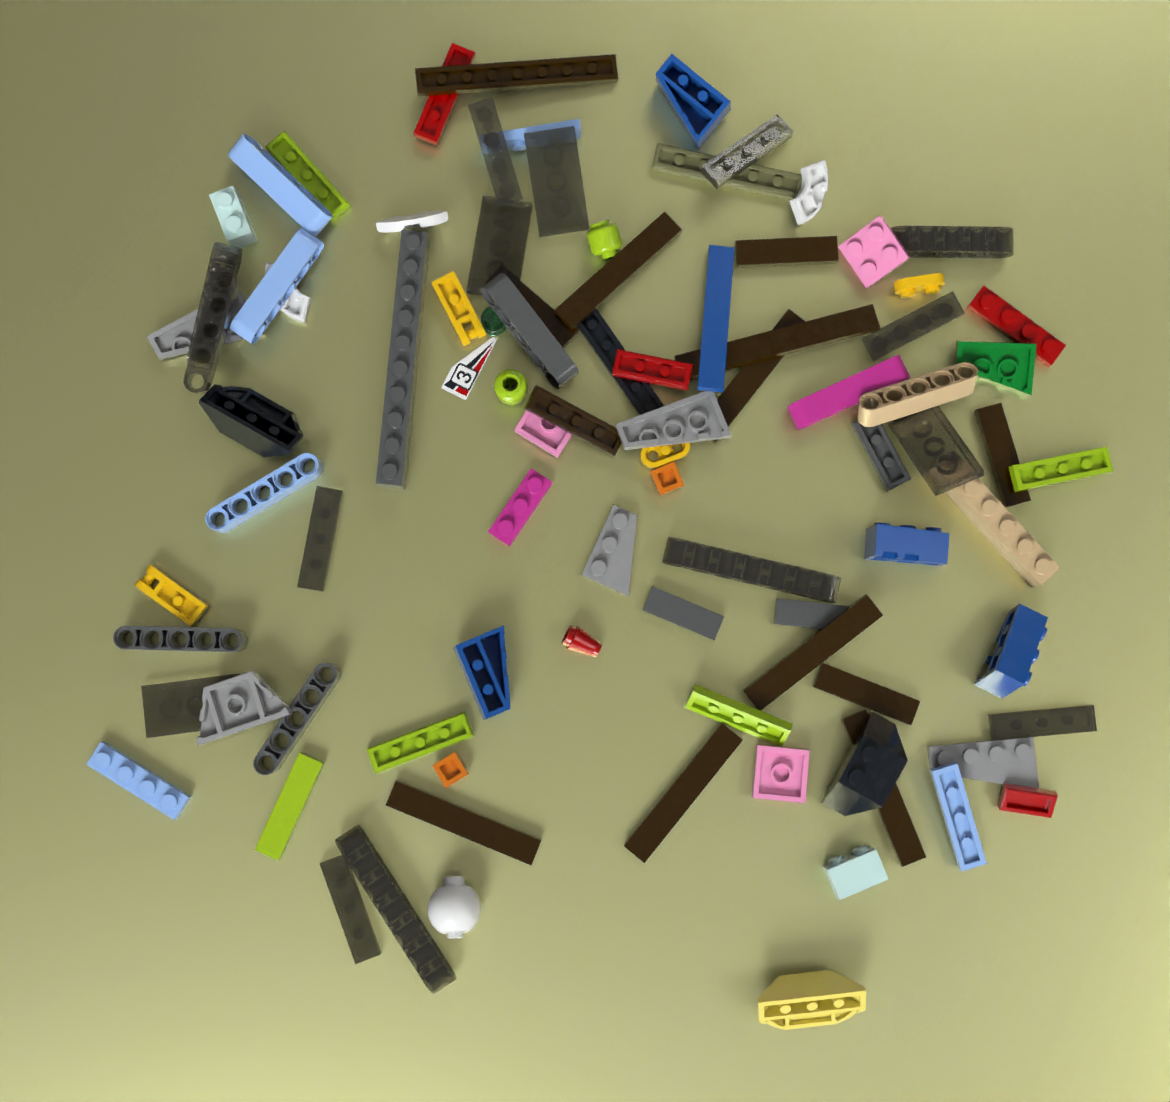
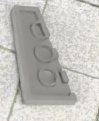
M1033 737L927 746L929 769L956 762L962 778L1039 788Z

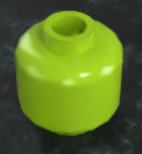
M608 219L590 225L591 230L586 233L591 253L594 256L602 255L603 259L615 256L617 254L616 250L623 245L617 224L610 223Z
M506 369L497 375L494 382V390L498 399L508 405H516L524 400L528 392V385L525 376L520 371Z

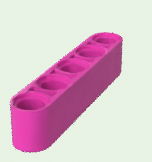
M897 355L787 406V409L797 429L801 430L858 404L859 398L865 393L908 380L911 377L901 356Z

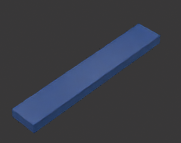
M709 245L697 390L722 393L724 390L735 247Z

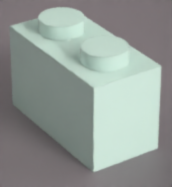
M234 186L209 194L226 240L234 251L258 242L242 199Z
M867 845L856 847L852 850L853 854L844 858L843 855L832 857L828 860L829 864L823 866L834 895L839 900L889 880L875 848L867 847Z

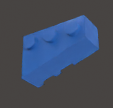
M671 54L655 74L657 84L699 150L731 110V101Z
M874 523L873 526L866 529L864 559L932 566L947 565L949 533L941 532V528L926 527L925 530L916 529V526L913 525L892 526L889 523Z
M1020 603L1010 610L995 639L998 643L993 657L987 656L985 661L989 665L983 677L977 678L974 685L1002 699L1021 686H1026L1032 676V672H1030L1031 665L1039 656L1040 650L1037 649L1039 642L1043 640L1047 633L1045 625L1048 617Z
M504 625L460 643L453 648L483 720L511 709Z

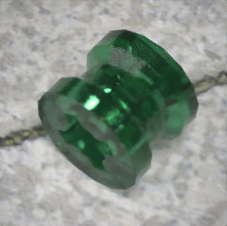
M491 307L486 308L482 312L481 324L488 335L499 336L506 330V326Z

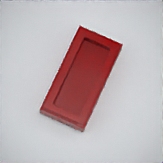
M1004 783L998 808L1001 811L1052 818L1058 794L1054 790Z

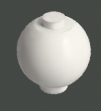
M462 876L443 878V886L433 892L428 903V917L431 924L438 932L447 934L448 939L463 938V933L469 932L477 924L481 913V904L477 893L471 887L464 884V877Z

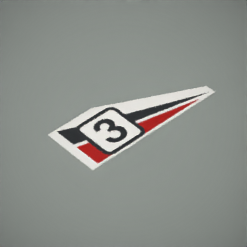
M494 337L490 338L452 366L441 388L466 400L497 339Z

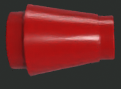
M570 625L562 639V644L566 646V649L593 657L598 655L602 647V643L598 642L579 626L574 627Z

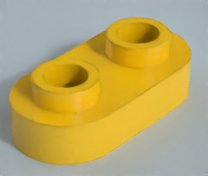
M943 273L899 279L893 283L894 292L897 295H901V298L912 297L916 295V292L925 291L926 294L937 293L945 285Z
M690 443L680 444V451L673 450L672 445L642 448L640 454L641 462L650 469L662 467L684 458L690 450ZM651 452H655L658 455V458L654 461L648 457V454Z

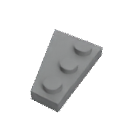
M613 505L581 574L625 596H629L637 522L636 514Z

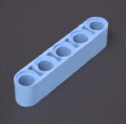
M242 133L229 151L228 156L307 232L317 237L333 217L332 213L259 143L247 134Z
M299 229L234 317L230 330L251 344H254L318 258L324 243L304 229Z
M311 453L299 455L211 508L205 516L207 526L220 533L231 531L317 479L323 472L322 462ZM313 460L315 468L311 472H305V463ZM292 474L293 480L291 484L283 486V476ZM265 487H269V497L260 499V491ZM246 500L248 503L247 510L239 513L237 510L238 504ZM219 514H224V524L217 527L215 524L216 517Z

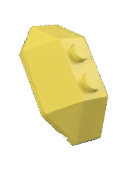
M833 970L778 976L758 998L759 1022L767 1023L783 1030L838 1024L852 1017L855 1013H861L866 1010L865 987Z

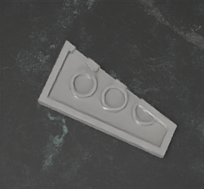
M236 288L147 335V338L161 360L244 340V338L230 330V325L246 300L240 289Z
M712 391L698 393L616 424L617 432L625 450L731 437L727 423Z

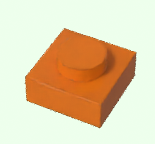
M675 462L650 471L660 496L684 486Z
M456 751L432 765L445 788L469 774Z

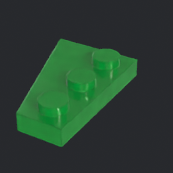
M956 341L955 364L962 362L972 363L978 369V376L1032 395L1037 344Z

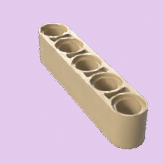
M962 362L865 393L859 398L858 422L865 427H874L969 396L974 392L978 369L972 363Z

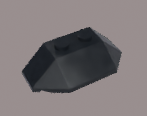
M214 384L199 400L200 406L220 433L264 458L289 455L303 439V432L300 430L299 423L293 412L251 388L222 387V385Z
M873 711L870 712L821 802L822 804L844 816L884 806L908 761L896 725Z

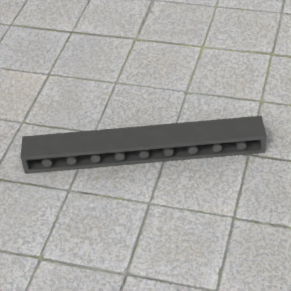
M401 230L376 484L380 488L406 490L430 239L428 233L424 231Z

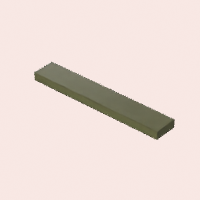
M657 143L651 169L786 200H792L797 196L802 183L801 174Z

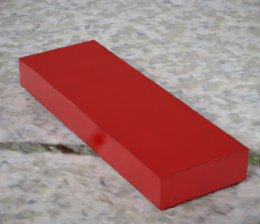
M617 349L612 376L688 391L693 364Z

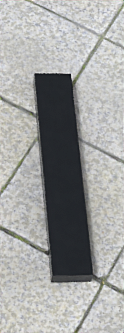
M595 309L577 328L612 376L617 349H625L601 314ZM612 376L638 415L664 406L649 383Z

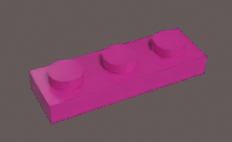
M531 468L488 533L510 547L553 482Z

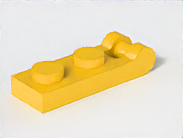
M452 271L432 281L431 284L462 345L470 344V340L476 337L480 339L486 336L485 330L455 272ZM471 321L473 328L464 331L462 325Z
M149 564L146 568L147 573L142 579L139 578L134 585L190 627H194L209 606L164 574L159 568ZM156 578L160 582L154 589L151 584Z

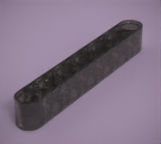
M673 537L667 538L662 563L828 603H836L841 583V577Z
M357 824L336 838L335 843L428 990L434 995L455 981L457 977L449 962L361 826Z

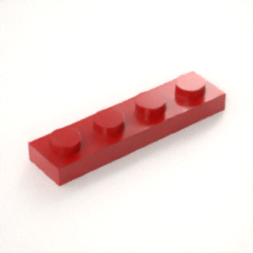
M452 43L442 66L473 64L476 53ZM459 94L429 96L413 132L414 137L438 146Z
M986 286L981 287L966 307L1014 343L1037 344L1035 358L1047 367L1052 366L1066 347L1064 343Z

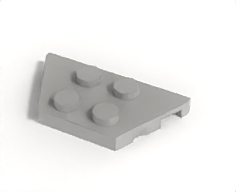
M250 671L203 688V707L200 710L199 721H202L200 736L196 739L197 746L293 714V712L256 671Z

